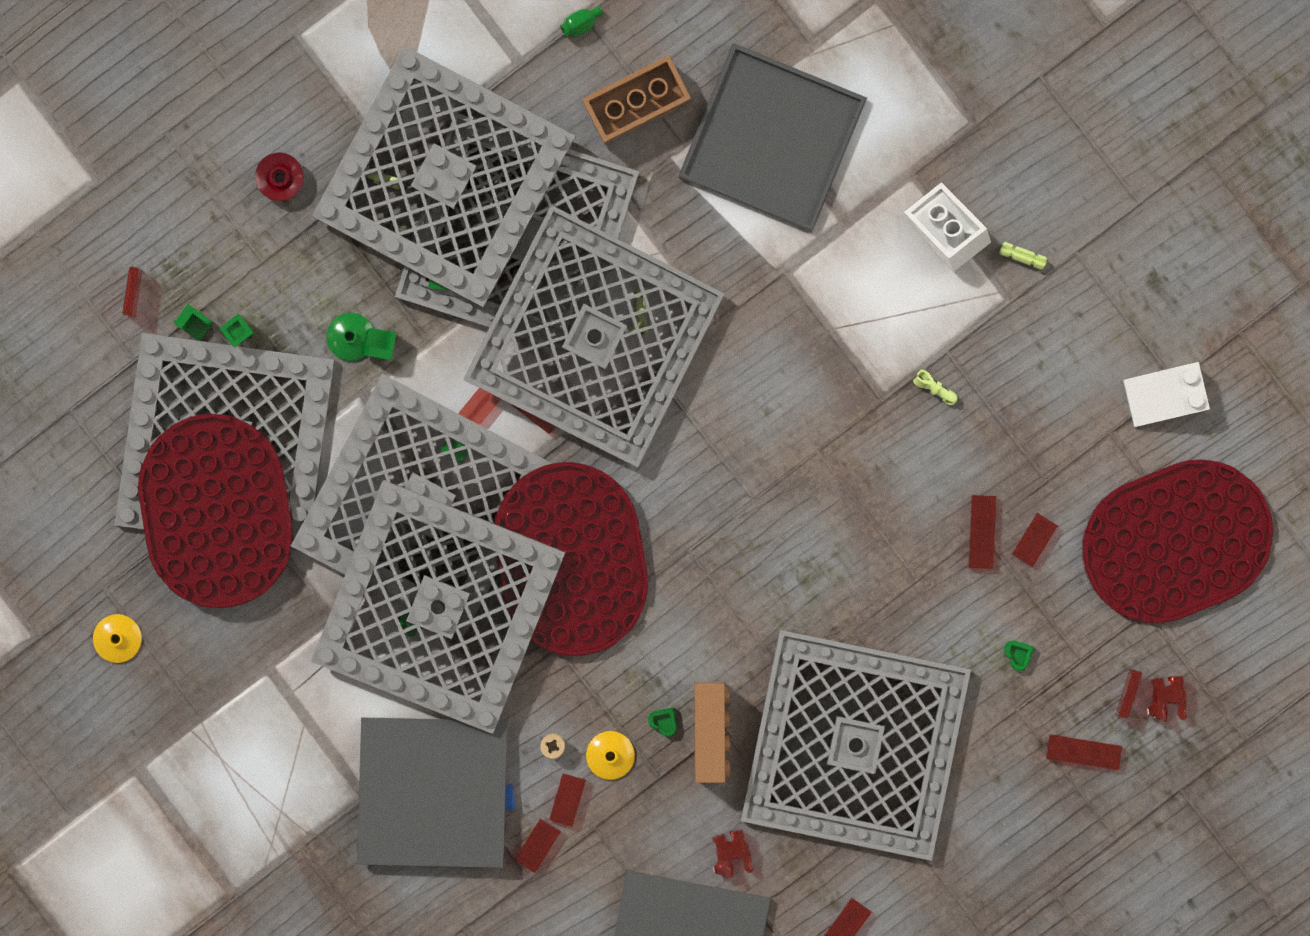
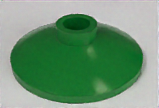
M357 313L339 315L328 327L326 335L328 347L336 357L342 360H360L365 357L363 354L368 329L373 328V326L364 316ZM348 332L354 333V339L351 341L346 340L345 336Z

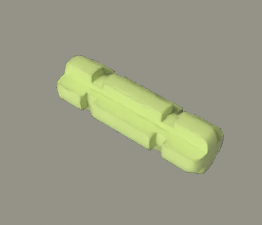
M1004 242L1000 248V255L1005 257L1011 256L1013 260L1029 266L1032 264L1037 269L1042 270L1046 265L1047 258L1039 254L1036 256L1034 252L1017 246L1015 248L1012 244Z

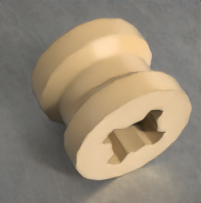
M555 733L546 735L541 741V752L544 756L551 759L561 756L565 749L564 739Z

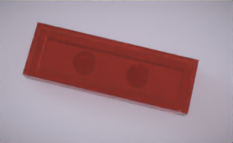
M971 495L968 568L993 569L996 496Z
M1049 734L1046 759L1119 770L1122 746Z

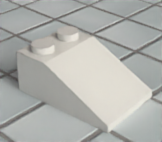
M942 182L904 212L939 258L953 272L991 243L987 228Z
M1199 362L1123 380L1134 427L1210 409Z

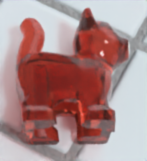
M1183 676L1168 677V681L1171 683L1170 686L1164 685L1163 678L1151 679L1153 703L1147 708V714L1155 720L1166 722L1168 716L1166 705L1175 704L1178 705V717L1181 720H1185L1187 718L1185 712L1187 708V695L1183 687Z
M742 829L729 832L733 837V840L730 842H726L724 834L712 837L716 845V855L718 858L717 863L713 866L715 874H719L723 878H733L734 866L731 860L743 859L745 871L747 873L753 872L749 845L744 839Z

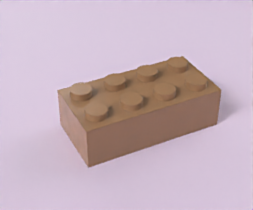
M668 55L583 98L582 103L601 141L606 146L691 103V97Z
M723 681L694 682L695 783H725V777H730V762L725 760V752H730L729 736H725V727H729V711H725V703H729V687H724Z

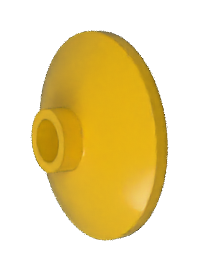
M120 614L110 615L102 619L96 626L93 634L95 650L103 659L112 663H122L130 660L137 654L142 643V634L137 623L130 617ZM114 634L120 637V641L117 644L112 641Z
M606 731L596 735L589 743L586 752V760L591 771L598 777L607 780L618 779L626 775L632 768L635 759L634 748L630 740L625 735L615 731ZM609 751L615 754V758L611 761L606 759V753Z

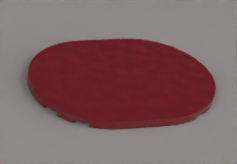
M202 414L183 419L170 426V428L157 437L147 451L138 479V494L149 558L157 575L176 595L203 607H235L260 597L282 575L289 561L292 551L291 544L293 543V524L285 475L275 448L252 425L238 418L221 414Z
M1212 460L1182 461L1123 484L1111 491L1100 501L1091 513L1083 534L1082 561L1084 570L1095 593L1107 606L1127 618L1147 623L1175 621L1229 600L1253 584L1254 580L1264 569L1271 553L1273 537L1272 516L1265 497L1251 479L1236 468Z
M552 463L536 468L524 475L510 488L503 498L497 511L495 524L565 552L530 641L550 652L567 656L589 655L605 650L616 644L630 632L638 621L647 599L648 573L639 521L634 505L624 489L612 477L597 468L582 463ZM497 555L496 558L499 570L503 568V565L501 563L499 556ZM503 555L507 566L518 561ZM521 564L509 569L514 581L526 577ZM526 564L527 569L531 574L533 566ZM506 572L499 573L501 586L510 584ZM527 581L516 585L520 596L523 594ZM512 587L502 591L505 604L517 599ZM519 603L507 608L512 619Z

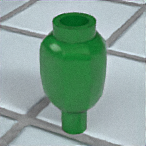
M599 6L592 10L579 9L567 15L560 28L565 37H578L594 26L595 19L603 15V11Z

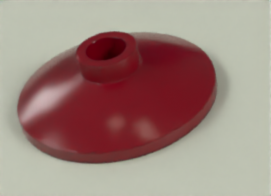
M277 152L267 155L260 161L255 171L257 188L265 197L274 201H285L294 197L303 185L304 174L300 163L293 156L286 153ZM284 174L285 179L282 182H277L276 176Z

